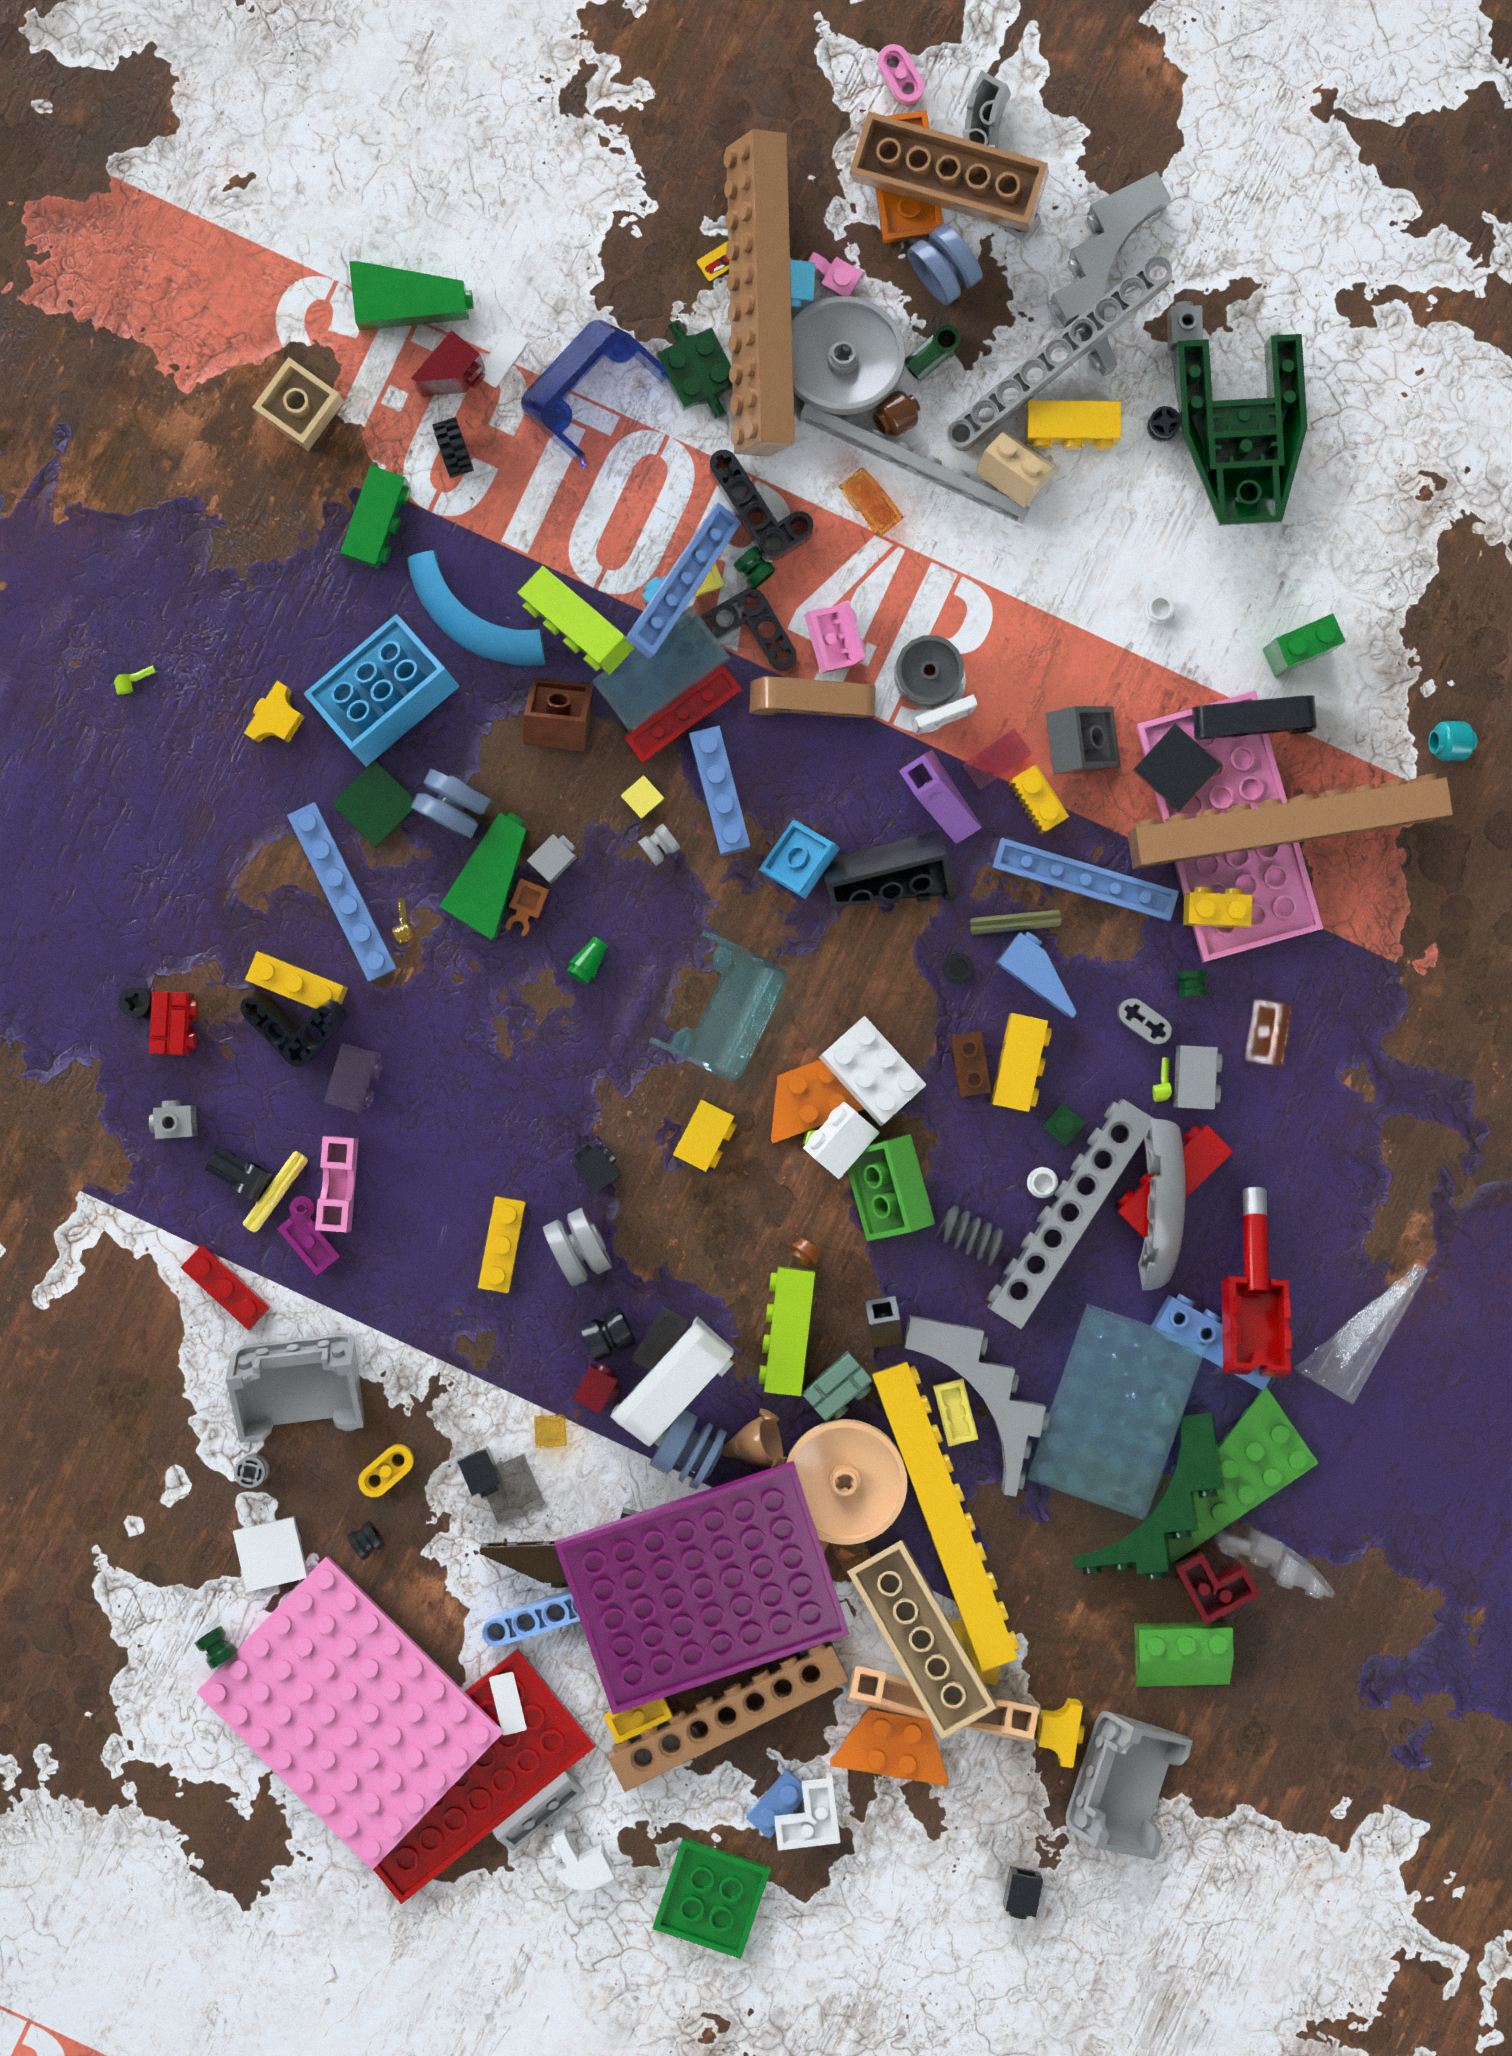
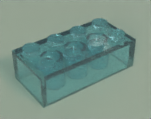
M691 605L682 612L654 656L648 659L638 649L634 648L610 675L604 671L592 682L627 729L632 732L729 661L731 657Z

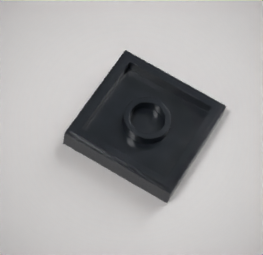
M1175 723L1136 765L1133 771L1179 812L1221 765Z

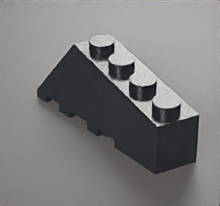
M940 831L835 856L822 874L831 907L871 905L873 900H885L887 904L899 903V899L916 898L917 902L930 901V897L943 896L944 900L955 899L948 853Z

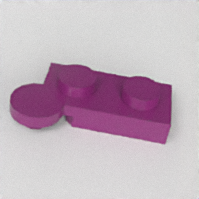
M298 1196L290 1203L289 1209L292 1217L277 1229L312 1272L318 1276L342 1255L321 1230H315L316 1224L311 1219L315 1211L313 1201L309 1197Z

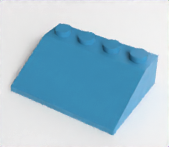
M396 613L303 694L347 747L367 767L460 686Z

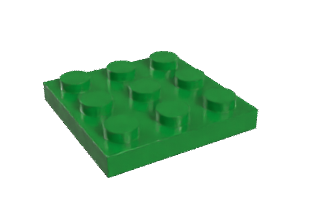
M682 1837L652 1929L741 1959L771 1867Z

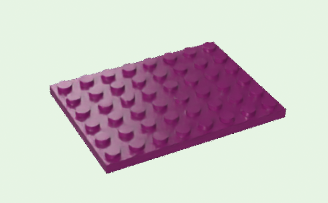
M794 1461L554 1541L613 1715L850 1635Z

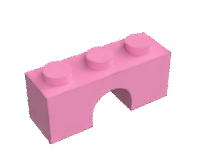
M323 1136L320 1168L323 1169L321 1196L317 1201L315 1230L349 1232L352 1230L359 1138Z

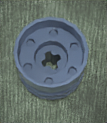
M684 1409L667 1428L668 1433L663 1442L657 1447L649 1465L665 1474H668L676 1464L682 1466L678 1481L683 1483L691 1471L694 1473L689 1487L697 1490L699 1485L710 1476L720 1458L727 1432L719 1429L713 1440L709 1439L708 1436L713 1427L711 1423H708L700 1433L694 1431L698 1416Z

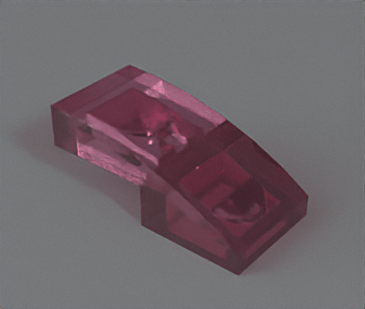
M1014 728L969 759L962 766L979 790H981L1033 753Z

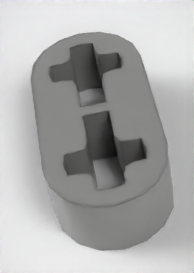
M1131 998L1124 1000L1119 1005L1117 1016L1122 1024L1148 1043L1159 1045L1165 1043L1170 1038L1172 1030L1170 1023L1142 1001ZM1137 1005V1014L1144 1018L1142 1022L1136 1018L1127 1020L1125 1018L1127 1016V1012L1124 1010L1125 1007ZM1148 1021L1152 1025L1161 1023L1163 1025L1161 1031L1164 1033V1036H1156L1153 1039L1150 1036L1152 1030L1145 1025Z

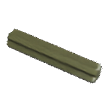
M1059 910L970 919V931L973 935L1050 928L1061 925V913Z

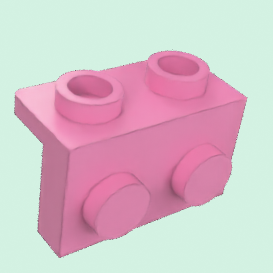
M843 601L836 606L809 611L804 614L821 674L853 667L866 660L865 644L860 638L856 625V614L851 608L849 601Z

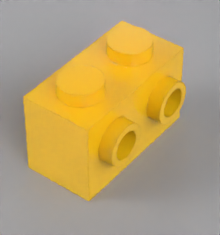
M1194 887V892L1184 894L1183 925L1228 928L1250 927L1252 922L1253 895H1244V889L1226 888L1225 894L1213 893V888Z

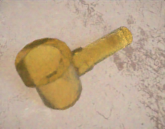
M405 898L397 899L401 925L392 928L395 940L399 944L410 940L413 936L406 915Z

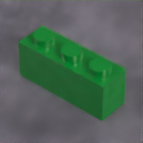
M370 465L340 551L345 559L377 570L380 569L381 563L386 564L391 552V546L388 545L391 534L396 535L401 523V517L398 516L401 505L407 504L411 494V488L408 487L409 482L406 477Z

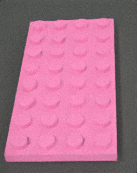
M1256 691L1206 705L1258 700ZM1192 709L1135 725L1144 757L1176 723L1221 765L1179 812L1154 791L1163 823H1165V819L1170 818L1169 816L1188 813L1189 819L1196 818L1195 814L1209 809L1219 808L1220 814L1227 813L1226 809L1240 804L1250 803L1251 809L1257 808V804L1271 799L1281 798L1282 804L1288 803L1268 733L1196 740L1194 737ZM1299 842L1174 862L1183 895L1194 892V887L1213 888V893L1225 894L1226 888L1244 889V895H1253L1252 922L1250 927L1192 926L1202 962L1323 929Z

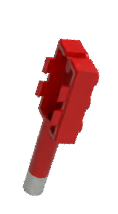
M1248 1187L1243 1190L1244 1277L1228 1276L1222 1281L1223 1373L1248 1375L1257 1369L1259 1370V1376L1285 1377L1291 1373L1292 1349L1289 1280H1269L1267 1191L1262 1187Z

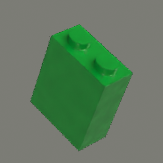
M1332 613L1275 638L1262 650L1274 677H1277L1332 653L1346 641Z

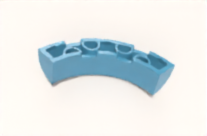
M434 550L414 554L407 558L410 577L422 605L432 620L452 640L474 654L508 665L529 667L546 665L543 639L539 629L515 630L489 623L470 612L448 588L440 569L438 556Z

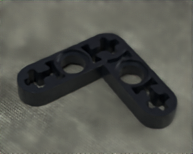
M749 588L693 619L685 628L687 643L694 648H703L747 623L773 668L779 671H786L793 667L796 662L794 646L763 593L755 588ZM747 596H751L753 599L758 597L760 599L757 603L758 609L753 611L751 607L746 608L742 611L745 617L739 619L738 612L732 604L738 602V607L740 608L747 603ZM728 610L734 615V621L730 626L722 627L717 623L716 616L720 611ZM710 617L713 627L718 633L713 635L712 629L704 633L703 641H699L698 638L692 640L690 638L693 634L692 628L697 626L699 629H703L709 626L705 620ZM765 621L772 622L776 627L775 635L770 638H764L758 632L760 624ZM780 636L784 640L779 642L780 648L783 652L789 650L791 653L786 664L782 661L776 662L774 660L777 657V651L774 646L769 650L766 645L777 641Z
M253 992L243 999L240 1004V1009L245 1019L294 1067H302L311 1061L346 1020L345 1009L334 1000H328L315 1009L300 1028L262 992ZM330 1013L332 1015L331 1021L326 1024L323 1020ZM273 1023L278 1024L282 1028L283 1036L275 1033ZM310 1027L317 1030L320 1041L315 1040L310 1035ZM303 1044L306 1048L299 1054L297 1051L299 1046Z

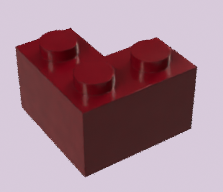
M1196 1549L1172 1563V1567L1192 1605L1205 1625L1261 1596L1247 1568L1241 1562L1214 1575L1204 1554L1199 1549Z

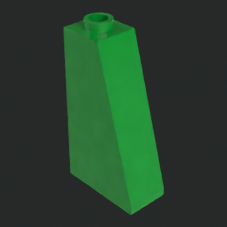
M349 261L355 323L359 331L468 320V309H474L472 290L466 291L464 281L365 262Z
M509 812L507 817L499 813L439 906L492 941H495L498 936L528 835V831L523 827L525 821Z

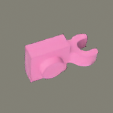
M813 252L808 262L815 263V273L824 277L820 286L836 296H850L863 273L838 257L830 264L824 257Z

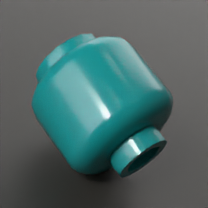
M1442 721L1435 726L1428 737L1430 752L1440 761H1464L1471 756L1478 743L1477 734L1465 721Z

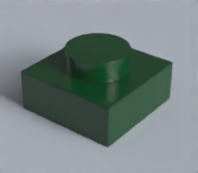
M1060 1103L1041 1127L1062 1145L1067 1146L1084 1126L1085 1122L1063 1103Z

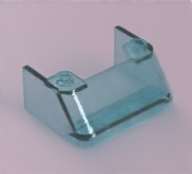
M703 929L701 935L719 945L713 955V968L716 972L722 974V977L696 1030L690 1027L681 1028L674 1035L670 1045L652 1036L649 1042L728 1081H735L745 1071L787 983V974L782 968L740 945Z

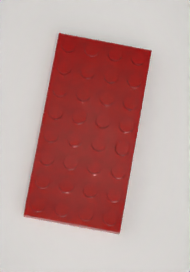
M519 1648L515 1649L464 1692L501 1728L489 1678L513 1672L527 1729L509 1735L501 1734L373 1869L400 1904H403L560 1774L568 1770L596 1747V1743Z

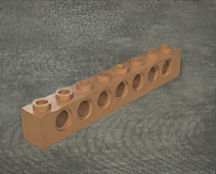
M832 1642L808 1648V1653L799 1658L796 1655L789 1656L779 1663V1668L771 1672L768 1669L761 1670L751 1677L752 1681L742 1686L740 1683H735L723 1691L724 1695L714 1700L712 1696L707 1697L695 1705L696 1709L685 1713L684 1710L673 1714V1718L668 1719V1723L660 1727L654 1726L640 1733L641 1736L632 1741L627 1739L619 1744L615 1743L612 1746L613 1750L609 1752L608 1760L624 1792L848 1682V1674ZM806 1666H816L820 1670L818 1676L813 1679L804 1677L802 1671ZM786 1679L792 1684V1687L789 1691L781 1693L775 1689L774 1685L778 1680ZM758 1693L762 1695L764 1701L759 1706H751L747 1703L746 1699L750 1694ZM730 1707L735 1710L736 1715L731 1720H724L718 1713L722 1708ZM696 1721H703L707 1724L708 1730L703 1734H696L692 1731L691 1725ZM668 1735H675L679 1738L680 1744L675 1748H669L663 1743V1739ZM639 1749H647L651 1752L652 1758L649 1761L642 1762L636 1758L635 1753Z

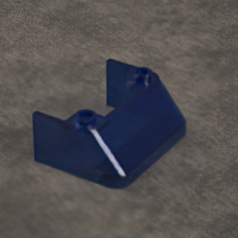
M604 320L590 322L530 386L521 399V407L524 414L582 468L587 465L585 453L563 434L570 426L573 418L572 410L564 399L605 355L615 363H625L634 357L662 383L666 379L665 366L629 333Z

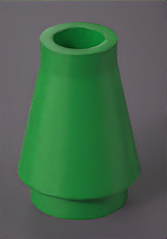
M592 937L590 942L568 962L570 966L567 972L576 980L588 984L591 979H595L608 945L602 940Z

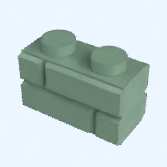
M846 1351L802 1390V1395L826 1422L831 1417L833 1420H838L848 1411L846 1406L848 1402L854 1397L859 1401L871 1391L872 1388L869 1384L873 1379L852 1354Z

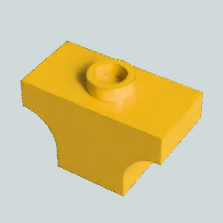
M276 681L266 699L261 698L253 709L255 716L244 733L258 743L269 736L279 737L289 743L305 718L291 706L290 696L292 690Z
M1067 1698L1064 1706L1055 1711L1040 1709L1036 1742L1038 1747L1054 1750L1058 1754V1761L1062 1767H1074L1077 1744H1082L1084 1725H1080L1083 1705L1078 1699Z

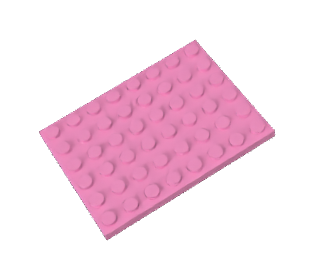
M326 1556L237 1649V1653L230 1657L196 1692L371 1870L384 1859L504 1732L329 1556Z

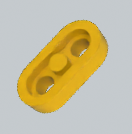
M395 1444L384 1451L361 1472L358 1479L360 1490L369 1497L383 1495L413 1467L414 1455L411 1449L402 1444ZM394 1455H402L404 1463L402 1465L395 1464L393 1460ZM371 1475H378L381 1483L373 1485L370 1482Z

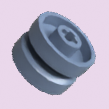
M941 223L929 233V242L919 240L907 250L908 259L914 271L929 292L943 305L948 306L960 296V286L970 289L983 277L980 265L970 248L959 234L946 223Z
M430 769L423 783L427 789L439 795L436 799L425 793H418L410 808L472 839L478 823L474 818L463 812L467 809L478 815L485 814L491 799L477 792L473 786L451 775L446 776Z

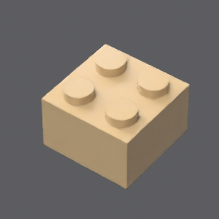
M288 357L252 408L259 417L309 451L344 401L337 391Z

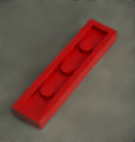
M723 664L624 737V739L640 761L645 763L741 692L742 689Z

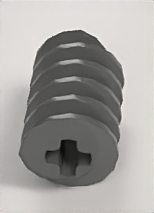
M954 1205L945 1214L935 1237L944 1232V1243L955 1238V1249H958L962 1244H966L965 1254L967 1255L976 1249V1260L980 1261L987 1255V1266L990 1267L1003 1244V1230L998 1228L991 1234V1223L987 1222L980 1228V1217L977 1216L969 1222L970 1212L965 1211L958 1216L959 1206Z

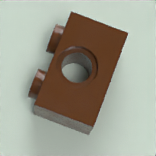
M977 1031L948 1036L958 1097L990 1093L991 1086L982 1032Z

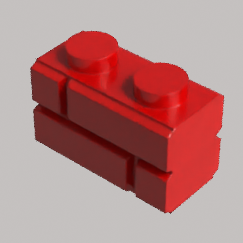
M152 991L149 1053L191 1055V1049H196L197 1032L192 1031L193 1018L198 1017L199 1002L194 1000L193 993Z

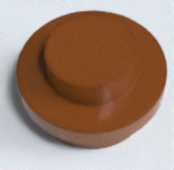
M800 1238L797 1243L793 1242L790 1246L794 1252L792 1257L800 1264L807 1266L808 1264L816 1265L818 1262L817 1257L820 1251L807 1240Z

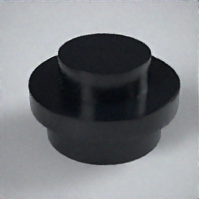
M951 954L943 963L945 978L954 984L968 981L973 974L974 966L972 960L965 954Z

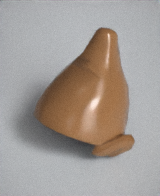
M760 1408V1417L749 1422L729 1442L724 1444L721 1453L725 1457L757 1466L773 1468L785 1464L788 1457H783L782 1439L776 1423L780 1418L771 1411Z

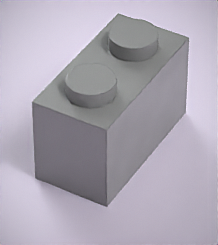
M1176 1046L1173 1107L1215 1109V1103H1220L1221 1086L1216 1085L1217 1072L1222 1070V1054H1218V1047Z

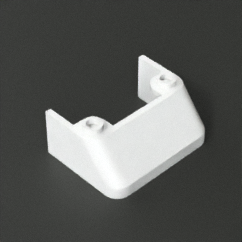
M696 1317L690 1329L628 1397L621 1404L618 1403L614 1407L610 1417L648 1447L653 1443L659 1446L668 1433L667 1428L710 1380L717 1373L722 1377L733 1365L734 1362L730 1358L734 1354V1349L699 1317Z

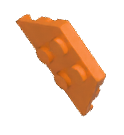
M821 1060L777 1076L771 1133L772 1144L823 1125L828 1120L830 1113L839 1107L843 1101L856 1112L864 1108Z
M868 1707L860 1717L858 1724L849 1732L844 1743L830 1759V1766L944 1786H948L949 1783L931 1721L888 1710Z

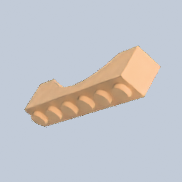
M860 1666L854 1667L846 1701L930 1720L907 1679ZM994 1699L997 1704L996 1709L963 1727L1028 1743L1034 1739L1039 1708Z

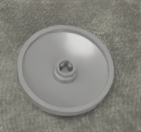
M850 296L829 297L807 306L792 320L793 392L811 407L831 414H857L879 405L896 389L904 370L905 344L898 325L882 308L861 298Z

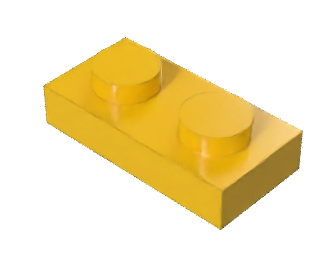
M665 1697L614 1715L612 1711L604 1713V1719L616 1744L673 1718V1713Z

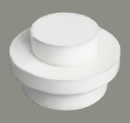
M1163 593L1150 596L1144 605L1146 618L1154 624L1161 625L1167 623L1175 613L1174 601Z
M1039 1167L1029 1174L1027 1187L1034 1196L1047 1198L1057 1190L1058 1178L1051 1169Z

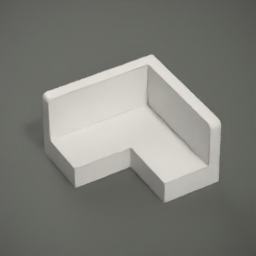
M832 1772L826 1773V1778L802 1781L804 1813L774 1816L778 1851L840 1843Z

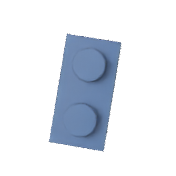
M786 1769L746 1814V1819L766 1837L770 1838L776 1832L774 1816L791 1814L804 1800L802 1782Z

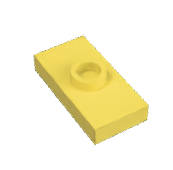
M960 1378L933 1385L948 1447L978 1440L964 1379Z

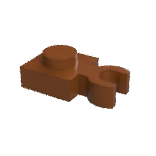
M520 878L509 905L510 908L517 910V912L508 919L506 929L511 931L515 922H522L524 928L521 935L526 937L530 931L529 917L532 916L539 919L550 890Z

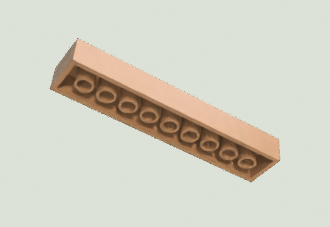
M752 129L726 147L724 154V165L727 167V181L724 192L726 198H728V212L725 218V225L728 229L729 237L726 247V256L729 259L727 288L730 290L728 319L731 321V335L728 346L730 352H732V366L729 378L733 389V396L730 401V410L733 413L731 441L734 444V454L768 457L795 444L787 133Z
M1436 773L1427 774L1411 779L1408 784H1406L1405 778L1396 779L1380 784V788L1375 789L1374 783L1359 785L1349 789V793L1344 794L1343 788L1324 791V793L1318 794V798L1313 799L1312 793L1302 794L1287 799L1288 803L1282 804L1281 798L1262 801V803L1257 804V808L1252 809L1250 803L1231 806V808L1226 809L1227 813L1221 814L1219 808L1200 811L1201 813L1195 814L1196 818L1190 819L1188 813L1169 816L1170 818L1165 819V823L1159 824L1157 818L1138 821L1139 823L1134 824L1135 828L1127 832L1133 869L1439 820L1453 815L1447 777L1437 779Z

